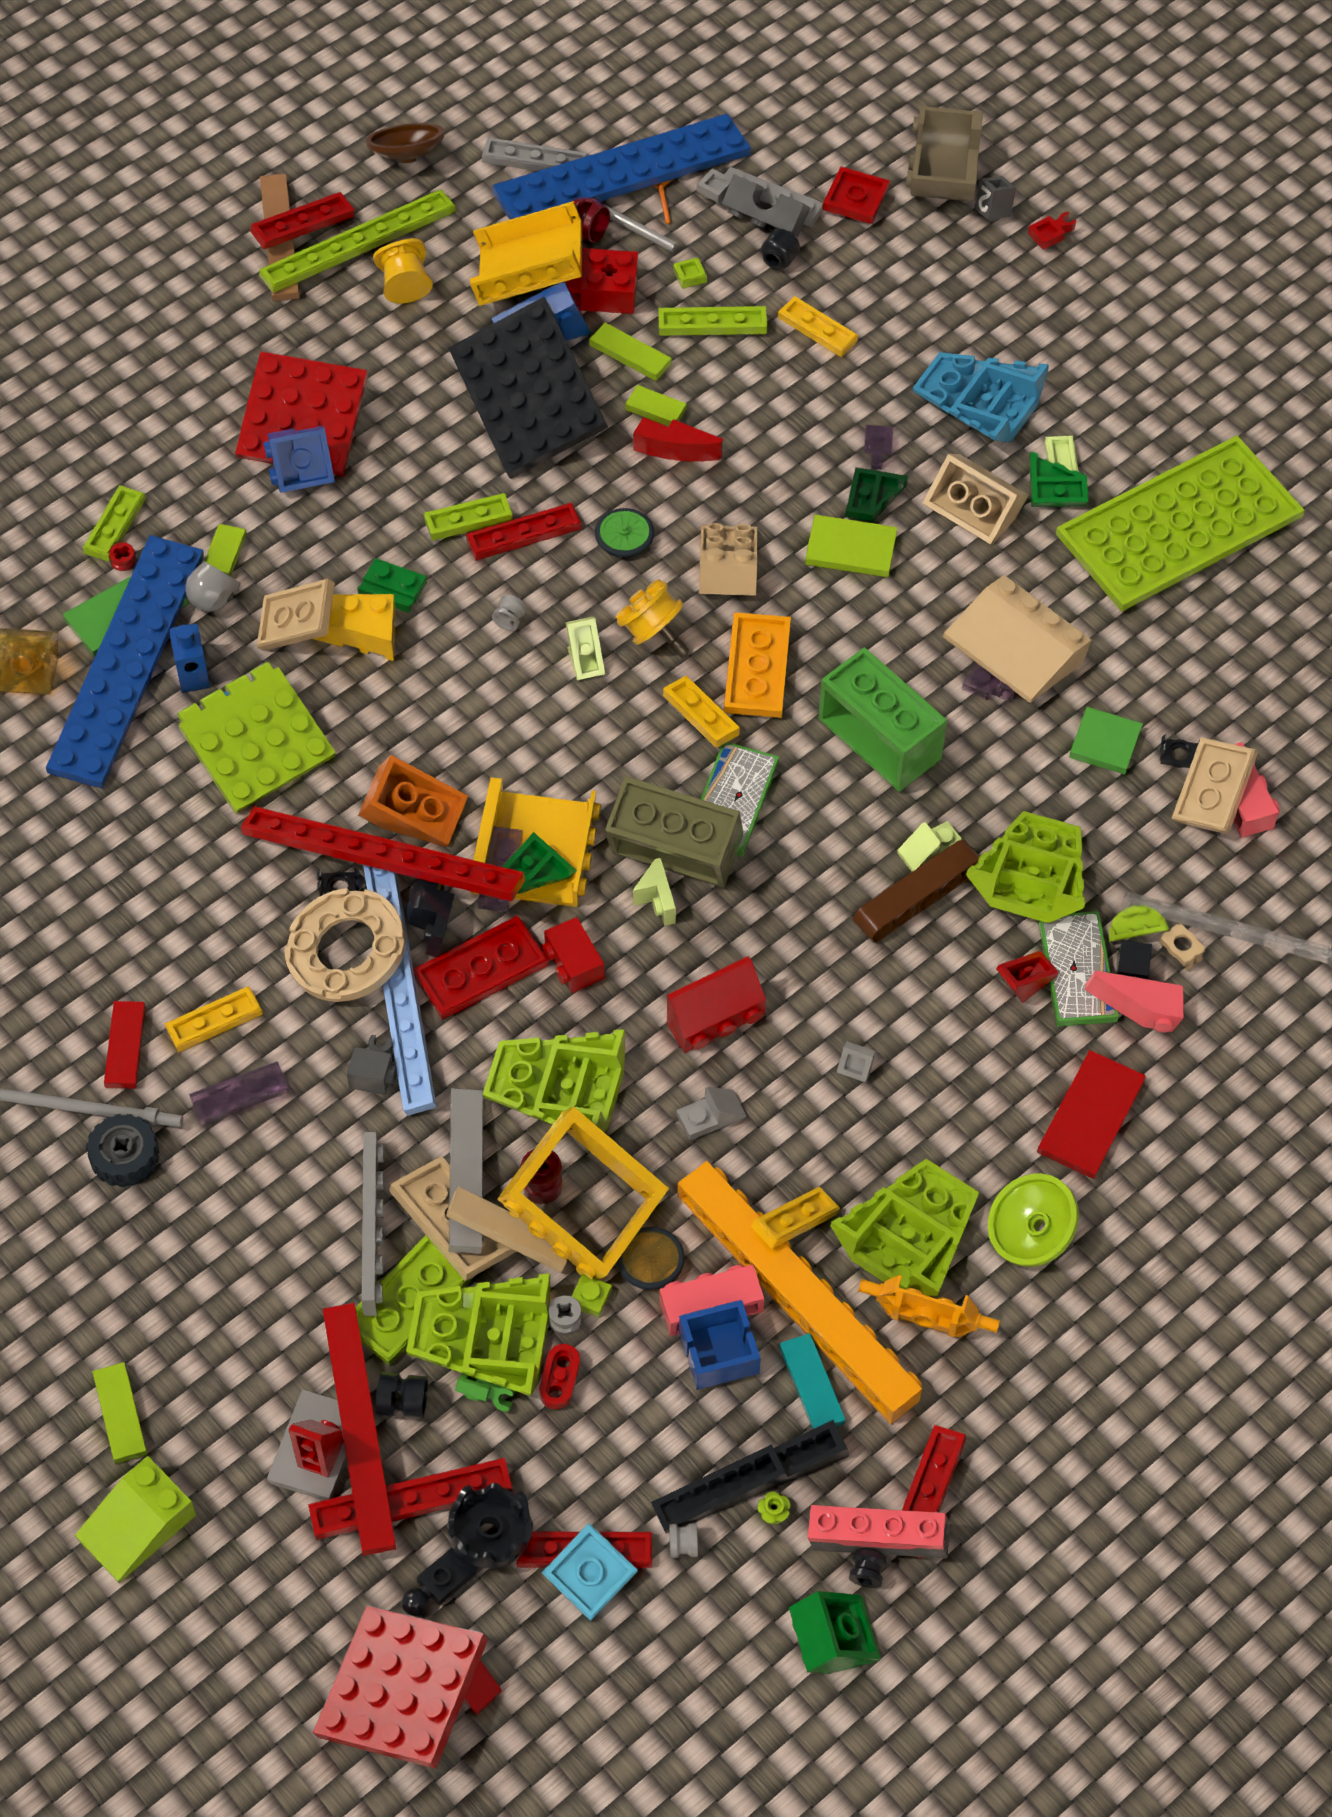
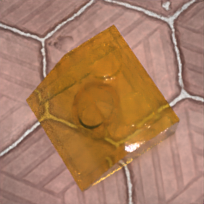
M1 628L0 692L50 695L58 663V631Z

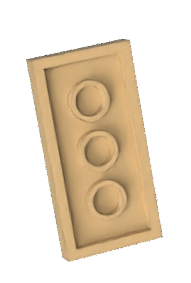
M440 1156L391 1183L389 1191L460 1276L467 1281L517 1251L482 1234L481 1254L449 1252V1217L446 1214L449 1209L450 1165Z

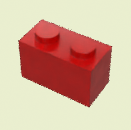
M577 917L544 931L545 943L542 944L543 952L548 961H554L557 967L555 968L556 975L562 985L567 984L571 993L605 979L604 962Z

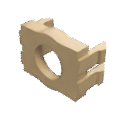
M1181 923L1179 925L1176 924L1170 931L1162 934L1159 940L1161 947L1165 946L1168 952L1185 966V971L1190 970L1194 966L1193 964H1198L1203 960L1202 955L1205 952V947ZM1179 937H1185L1191 942L1192 946L1190 949L1182 951L1175 947L1174 940Z

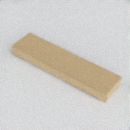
M461 1187L456 1189L446 1214L447 1217L558 1272L564 1269L567 1259L557 1256L552 1250L553 1246L545 1239L537 1238L531 1234L527 1228L528 1225L520 1218L512 1217L508 1214L509 1211Z

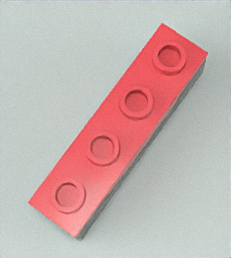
M811 1505L808 1540L814 1550L854 1553L859 1549H867L884 1555L948 1558L950 1523L946 1513Z

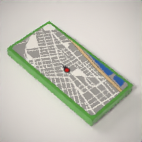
M726 742L720 748L701 799L740 811L744 835L736 855L743 857L778 766L779 756Z
M1099 911L1072 913L1050 923L1038 920L1043 953L1059 972L1049 982L1056 1026L1117 1022L1119 1018L1118 1011L1085 990V984L1095 970L1110 973Z

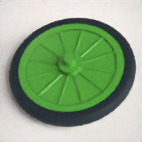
M619 508L607 512L599 519L595 527V538L598 545L605 552L617 557H632L644 552L651 545L654 538V527L650 519L642 512L630 508Z

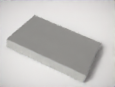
M302 1390L267 1476V1483L321 1500L332 1499L347 1460L345 1445L343 1444L329 1478L297 1466L289 1428L293 1423L312 1419L317 1422H321V1420L330 1421L342 1430L338 1402L335 1399Z

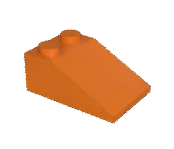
M390 755L378 767L358 816L385 830L447 847L468 795Z

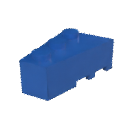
M565 282L558 283L492 317V321L495 323L545 297L566 341L591 334L583 314Z

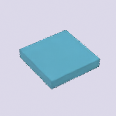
M588 1523L547 1566L542 1574L583 1615L592 1621L638 1570Z

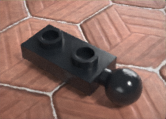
M450 1548L417 1576V1583L422 1588H412L404 1593L401 1601L403 1610L412 1616L421 1615L428 1608L430 1598L438 1605H441L483 1568L464 1561L456 1554L453 1548Z

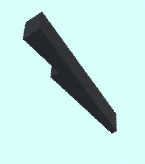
M831 1420L775 1448L771 1444L651 1503L665 1534L669 1533V1524H677L679 1527H683L849 1457V1452L834 1420Z

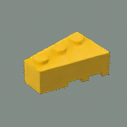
M333 594L328 634L313 639L340 647L344 645L359 648L362 653L369 654L370 651L384 655L387 660L394 661L396 622L394 594Z

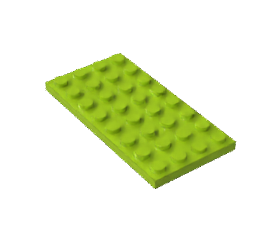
M1236 435L1058 526L1056 535L1122 612L1302 518L1305 510L1239 436Z

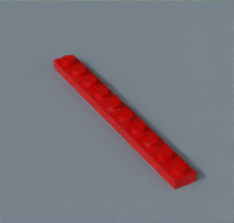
M254 806L241 825L243 835L511 902L525 882L524 872Z

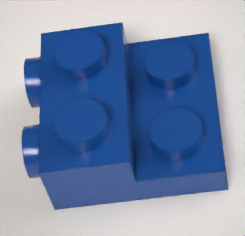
M324 426L298 431L293 428L267 434L268 441L263 442L267 459L272 458L274 468L269 469L272 485L278 486L280 493L335 482Z

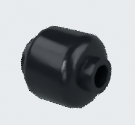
M785 229L772 231L761 246L764 262L774 269H785L790 266L800 251V244L794 233Z

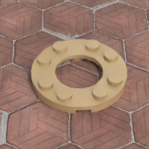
M348 888L331 891L309 903L294 919L289 929L288 943L285 946V960L297 984L310 995L333 1002L358 999L381 987L398 968L405 951V928L394 906L380 894L366 889L364 892L349 891ZM354 920L362 922L371 928L374 934L373 949L360 966L351 967L347 971L331 970L320 962L318 945L322 936L332 926L340 922Z

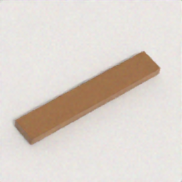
M286 174L260 176L264 219L290 210ZM293 239L267 249L269 265L295 254ZM298 282L275 293L272 292L273 301L300 299Z

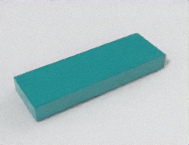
M808 1333L781 1342L779 1344L780 1351L811 1428L814 1429L831 1420H834L836 1427L845 1424V1417L811 1334Z

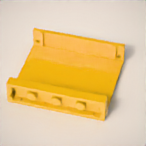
M574 201L473 230L480 248L479 276L470 278V286L479 306L582 277V221Z
M490 777L473 860L502 867L534 832L577 871L569 879L524 893H517L514 899L578 907L579 897L586 894L587 879L583 878L584 871H590L592 853H588L589 845L594 846L597 828H593L594 820L599 821L601 813V803H596V791H591L590 799L588 798L587 802L503 792L502 779Z

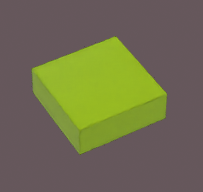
M698 257L673 263V271L682 289L707 283V275Z

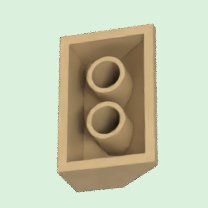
M948 454L922 503L992 545L1016 519L1028 494L961 454Z

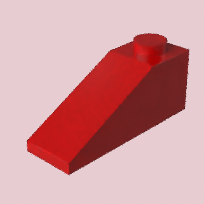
M309 1419L291 1424L289 1434L297 1466L329 1478L344 1444L342 1430L336 1424L327 1420L317 1422Z

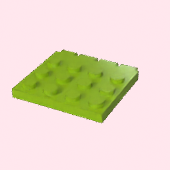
M269 662L250 671L253 682L249 680L247 675H243L225 685L228 696L221 689H218L202 698L200 703L204 710L201 711L198 705L193 703L177 713L181 721L178 724L179 730L235 814L336 755V752L280 668L273 669Z

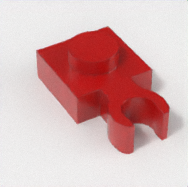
M1069 212L1062 213L1056 220L1048 216L1028 226L1027 234L1045 250L1064 240L1065 233L1072 232L1075 229L1077 220L1066 222L1069 219Z

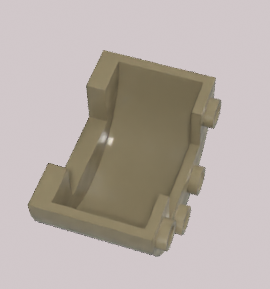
M920 107L919 117L914 116L912 131L917 133L915 155L910 154L908 170L912 171L907 172L906 188L911 189L910 196L974 201L983 112Z

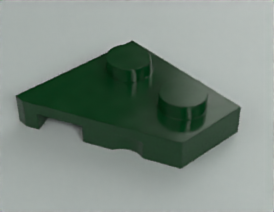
M855 467L845 517L873 522L907 486L908 476Z

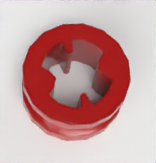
M123 542L111 547L109 557L114 569L127 571L135 566V551L130 544Z

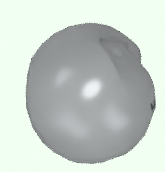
M203 562L191 572L186 581L185 591L189 602L195 608L204 612H214L222 609L227 604L229 595L232 592H238L241 583L212 565Z

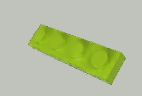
M766 306L658 308L659 336L767 334Z

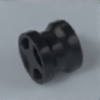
M867 1549L856 1550L853 1556L855 1567L850 1570L849 1580L862 1587H881L883 1581L881 1569L886 1567L887 1558L876 1551Z

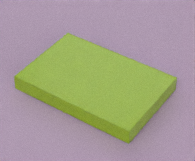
M814 514L805 565L889 577L898 527Z

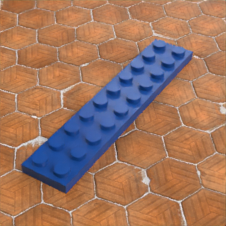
M727 113L494 184L492 193L510 220L569 203L577 198L589 197L601 202L749 156L751 147Z
M149 535L47 763L46 771L48 774L103 789L170 636L169 629L174 627L184 604L186 581L191 572L201 564L204 558L203 549Z

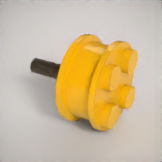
M657 579L647 587L645 592L640 589L629 599L631 604L622 608L615 615L617 624L627 627L633 634L632 641L636 645L645 642L659 632L670 643L677 654L682 657L689 649L677 637L668 623L678 614L684 603L680 599L675 600L666 590L668 584L665 581Z

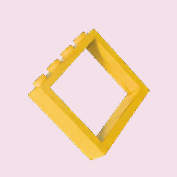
M573 1106L560 1114L497 1200L510 1210L508 1212L509 1215L520 1218L525 1222L531 1234L537 1238L545 1239L552 1245V1250L557 1256L562 1259H568L577 1267L576 1271L580 1275L585 1274L592 1280V1278L601 1279L607 1276L669 1188ZM566 1132L645 1198L602 1260H599L521 1193Z

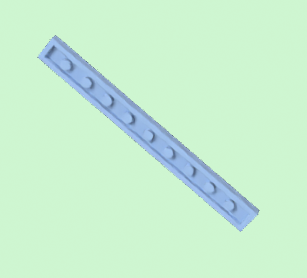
M363 865L367 890L376 892L386 898L398 912L405 928L406 945L403 958L394 974L383 984L403 1111L409 1116L436 1108L437 1105L398 876L395 872Z

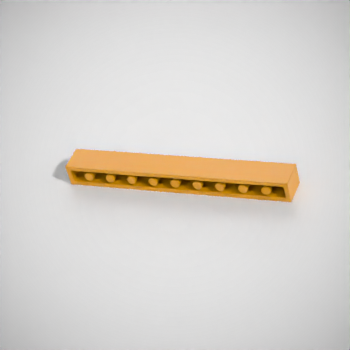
M706 1161L678 1182L677 1197L741 1265L749 1266L753 1264L760 1286L805 1334H811L816 1346L890 1425L920 1401L922 1385L917 1376L911 1371L906 1372L902 1368L896 1354L889 1348L885 1349L877 1341L875 1332L868 1325L863 1326L855 1318V1313L846 1302L841 1303L833 1295L834 1291L826 1280H819L815 1276L809 1262L802 1256L798 1257L791 1250L788 1241L771 1249L755 1232L751 1225L756 1218L763 1214L759 1211L755 1212L748 1205V1199L739 1189L734 1190L728 1184V1179L720 1168H713Z

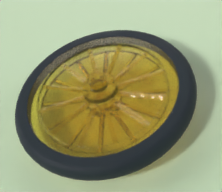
M658 1227L640 1228L617 1260V1265L621 1275L633 1286L645 1290H656L664 1288L667 1284L674 1282L678 1278L684 1266L685 1255L681 1243L672 1233Z

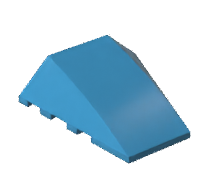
M939 352L914 385L913 392L991 439L1001 442H1012L1038 406L1049 364L1039 363L1038 367L1026 366V362L1014 361V364L999 363L997 358H988L986 361L975 360V356Z

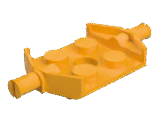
M901 1275L886 1280L884 1284L861 1279L858 1292L877 1297L876 1301L881 1304L891 1319H903L925 1328L948 1333V1336L953 1338L962 1337L972 1331H977V1328L997 1333L1000 1320L981 1315L982 1313H979V1309L967 1295H965L963 1305L959 1306L947 1298L935 1299L924 1295L917 1289L899 1288L902 1279Z

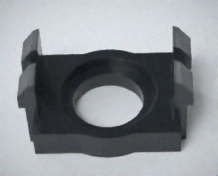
M1167 734L1163 735L1160 747V764L1172 765L1177 768H1190L1199 742L1192 743L1180 739H1167ZM1177 748L1183 749L1187 752L1188 757L1182 761L1176 760L1171 755L1172 750Z
M354 868V872L322 873L319 870L317 872V891H319L320 896L332 891L331 885L339 880L345 881L348 884L349 891H359L360 872L356 868Z

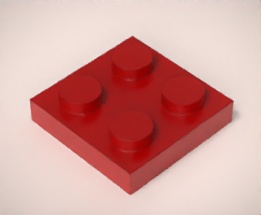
M840 166L824 199L822 210L873 224L888 192L890 180Z

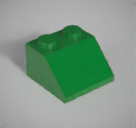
M817 1591L789 1607L792 1626L798 1638L802 1660L806 1666L807 1673L831 1674L881 1660L862 1595Z

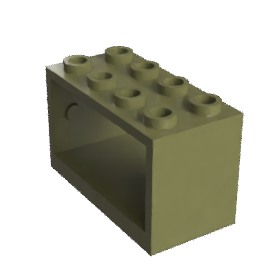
M628 776L624 777L605 828L606 837L613 854L651 865L655 859L661 858L664 870L725 888L744 835L740 811Z

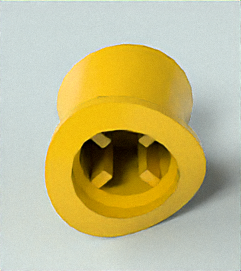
M409 238L388 244L378 249L373 255L375 265L384 272V297L392 303L404 304L417 301L425 297L432 289V280L423 266L426 249L423 241L420 239Z

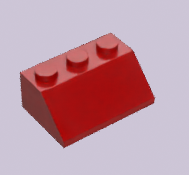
M747 956L667 995V1026L684 1053L692 1049L699 1050L705 1047L709 1041L719 1036L726 1037L732 1034L736 1028L746 1023L753 1024L765 1015L766 998L750 957Z

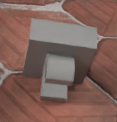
M712 168L697 183V192L704 195L706 199H712L719 205L723 201L732 179Z
M847 1041L843 1047L837 1073L866 1083L876 1051Z

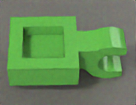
M463 1373L458 1378L455 1391L463 1393L465 1397L471 1400L486 1401L490 1398L494 1406L504 1412H508L513 1403L504 1400L502 1394L513 1396L516 1392Z

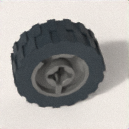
M115 1114L113 1117L103 1119L104 1121L100 1124L98 1123L94 1127L93 1132H90L88 1136L89 1141L86 1144L87 1155L94 1174H97L102 1182L106 1181L108 1185H118L119 1187L133 1186L137 1182L147 1179V1176L155 1170V1165L159 1161L158 1153H160L155 1133L152 1131L148 1122L145 1123L143 1118L139 1116L134 1117L133 1114ZM121 1147H127V1151H126V1152H124L123 1150H119V1149H120Z

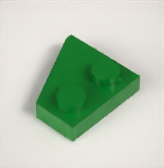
M1030 452L1031 507L1087 506V475L1076 470H1068L1058 462L1053 464L1038 457V453Z
M534 832L502 866L524 872L525 882L518 894L569 879L577 871Z

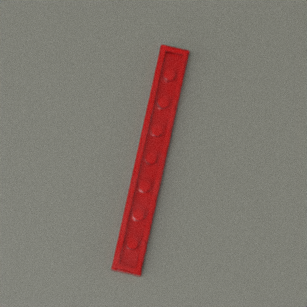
M355 1303L323 1308L362 1554L365 1556L396 1550Z

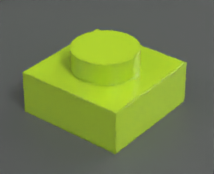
M582 1274L571 1297L579 1302L581 1311L600 1317L611 1294L612 1285L595 1278L591 1280L585 1274Z

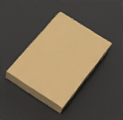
M324 579L264 595L257 648L266 651L327 635L335 582L330 579Z
M1201 737L1173 812L1172 820L1177 823L1229 835L1258 752L1252 748Z

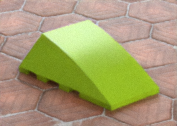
M1023 811L1005 830L1004 836L1002 838L998 837L994 841L992 848L979 857L978 863L975 866L972 865L967 870L966 875L990 907L1046 923L1058 920L1083 909L1085 905V897H1083L1084 879H1082L1083 861H1081V827Z
M625 1029L614 1030V1034L600 1035L599 1032L586 1033V1036L568 1038V1035H558L550 1040H541L540 1037L499 1041L482 1095L486 1099L552 1125L563 1111L574 1106L605 1132L609 1128L624 1076Z
M925 1159L896 1178L895 1183L887 1188H881L875 1192L874 1197L863 1204L859 1203L844 1217H838L832 1221L830 1226L851 1261L881 1281L885 1282L901 1275L902 1279L899 1288H913L921 1291L926 1296H938L979 1192L928 1159Z
M550 1273L539 1274L538 1278L523 1280V1277L511 1278L509 1282L490 1284V1282L477 1283L475 1287L461 1288L460 1286L417 1292L406 1350L407 1355L532 1396L540 1380L548 1332Z

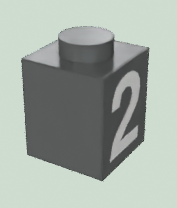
M1003 176L980 179L974 208L991 221L1011 217L1016 187Z

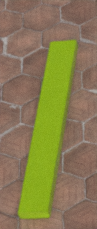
M440 189L259 269V276L269 289L275 293L455 212V205L444 191Z

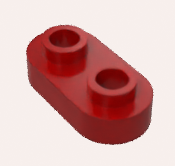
M556 1345L549 1351L539 1386L541 1402L550 1409L564 1408L572 1399L580 1368V1356L578 1351L571 1345ZM561 1361H567L569 1362V1366L562 1368L558 1365V1363ZM558 1390L562 1393V1395L560 1397L554 1398L550 1395V1393L552 1391Z

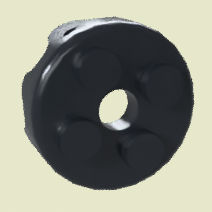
M491 1483L479 1490H473L470 1485L465 1486L459 1492L449 1512L447 1524L448 1538L456 1554L464 1561L481 1568H500L515 1562L526 1551L533 1529V1521L529 1514L528 1500L522 1491L510 1492L498 1483ZM484 1524H493L499 1531L493 1535H488L480 1527Z

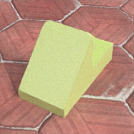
M589 617L565 622L570 645L567 648L576 679L581 680L605 675L595 618Z
M948 821L933 829L924 822L903 843L897 853L911 872H913L946 848L961 840V837Z
M657 858L633 890V905L652 902L655 915H661L663 924L666 926L676 923V907L662 860Z

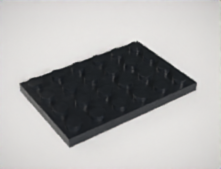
M545 297L448 347L510 479L608 428Z

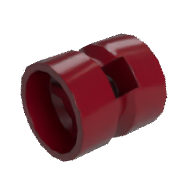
M533 1150L527 1152V1154L522 1158L520 1167L524 1164V1162L527 1160V1158L530 1156ZM554 1151L550 1153L523 1189L524 1195L533 1203L548 1204L556 1200L561 1194L563 1188L562 1165L559 1156Z

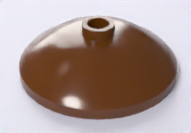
M429 123L396 125L370 134L366 138L367 147L375 154L391 160H401V163H412L416 161L417 157L428 154L441 143L444 138V129L441 126Z

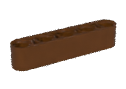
M964 839L955 842L864 904L854 914L853 922L872 942L880 941L969 880L966 875L967 870L972 865L975 866L978 863L980 855Z

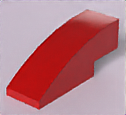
M643 417L633 432V450L667 460L685 462L716 461L722 458L723 439L674 419L667 427Z

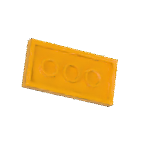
M734 612L724 701L725 713L782 718L791 617Z

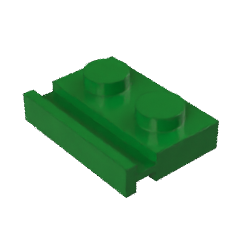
M375 558L363 577L361 586H358L357 591L358 594H394L395 608L410 613L413 603H416L427 584V577Z

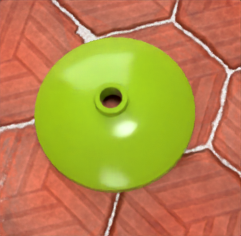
M1028 1174L1013 1180L1001 1190L991 1206L988 1216V1235L991 1244L1000 1256L1014 1265L1035 1267L1049 1263L1066 1250L1075 1236L1079 1222L1077 1200L1066 1184L1048 1174ZM1045 1223V1227L1039 1231L1040 1225Z

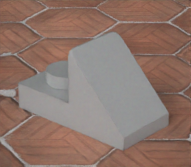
M714 1087L705 1088V1099L676 1110V1116L689 1141L746 1118V1114L733 1090Z

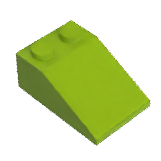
M147 1456L121 1478L78 1530L75 1537L109 1574L120 1583L196 1516L192 1501Z

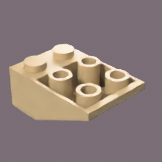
M719 523L701 525L699 594L756 595L757 527H751L748 524L723 526Z

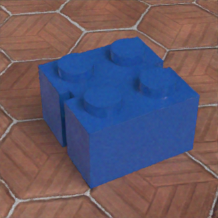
M742 1300L679 1316V1334L686 1357H689L688 1364L696 1390L760 1374L761 1357L753 1332H750V1323Z

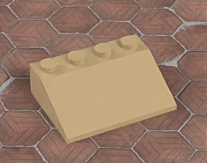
M1005 575L987 586L943 634L947 641L1029 703L1081 666L1092 641Z

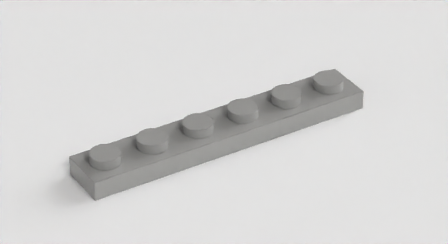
M364 1132L362 1307L364 1316H377V1303H383V1284H377V1275L383 1274V1255L377 1254L378 1246H383L384 1244L383 1227H378V1218H384L383 1199H378V1190H384L383 1171H378V1163H384V1144H378L376 1132Z

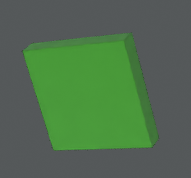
M1086 707L1069 758L1125 775L1143 723Z

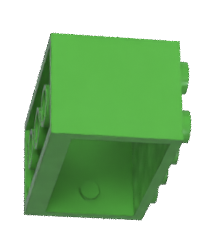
M865 647L822 679L818 719L898 792L902 791L942 759L947 719Z

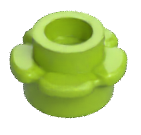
M772 1491L766 1493L764 1498L759 1500L757 1508L765 1522L779 1524L788 1518V1509L791 1504L786 1496H781L778 1492ZM776 1505L777 1509L773 1510L771 1506Z

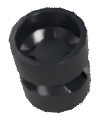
M381 1372L376 1394V1414L396 1416L398 1412H402L404 1417L423 1419L427 1404L428 1377L408 1375L406 1379H402L400 1374ZM397 1391H402V1399L396 1398Z

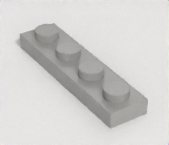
M729 167L725 173L731 179L735 174L764 187L760 197V204L765 210L772 208L777 203L780 194H783L811 207L803 225L812 228L823 212V202Z

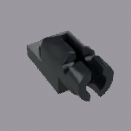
M415 878L407 905L408 923L414 927L426 930L423 941L428 942L425 954L437 957L444 939L455 894L446 892L445 885Z

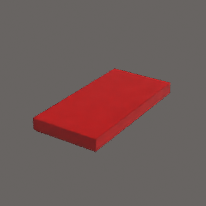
M517 915L413 968L416 981L440 1018L444 1020L543 969L549 963L547 957Z
M1089 1050L1039 1144L1037 1153L1095 1179L1145 1082L1146 1075Z

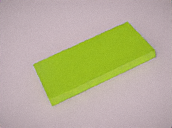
M425 1235L380 1282L383 1284V1303H377V1316H364L362 1301L356 1306L362 1344L390 1366L407 1348L417 1292L455 1286L465 1288L474 1277L465 1281L428 1236Z

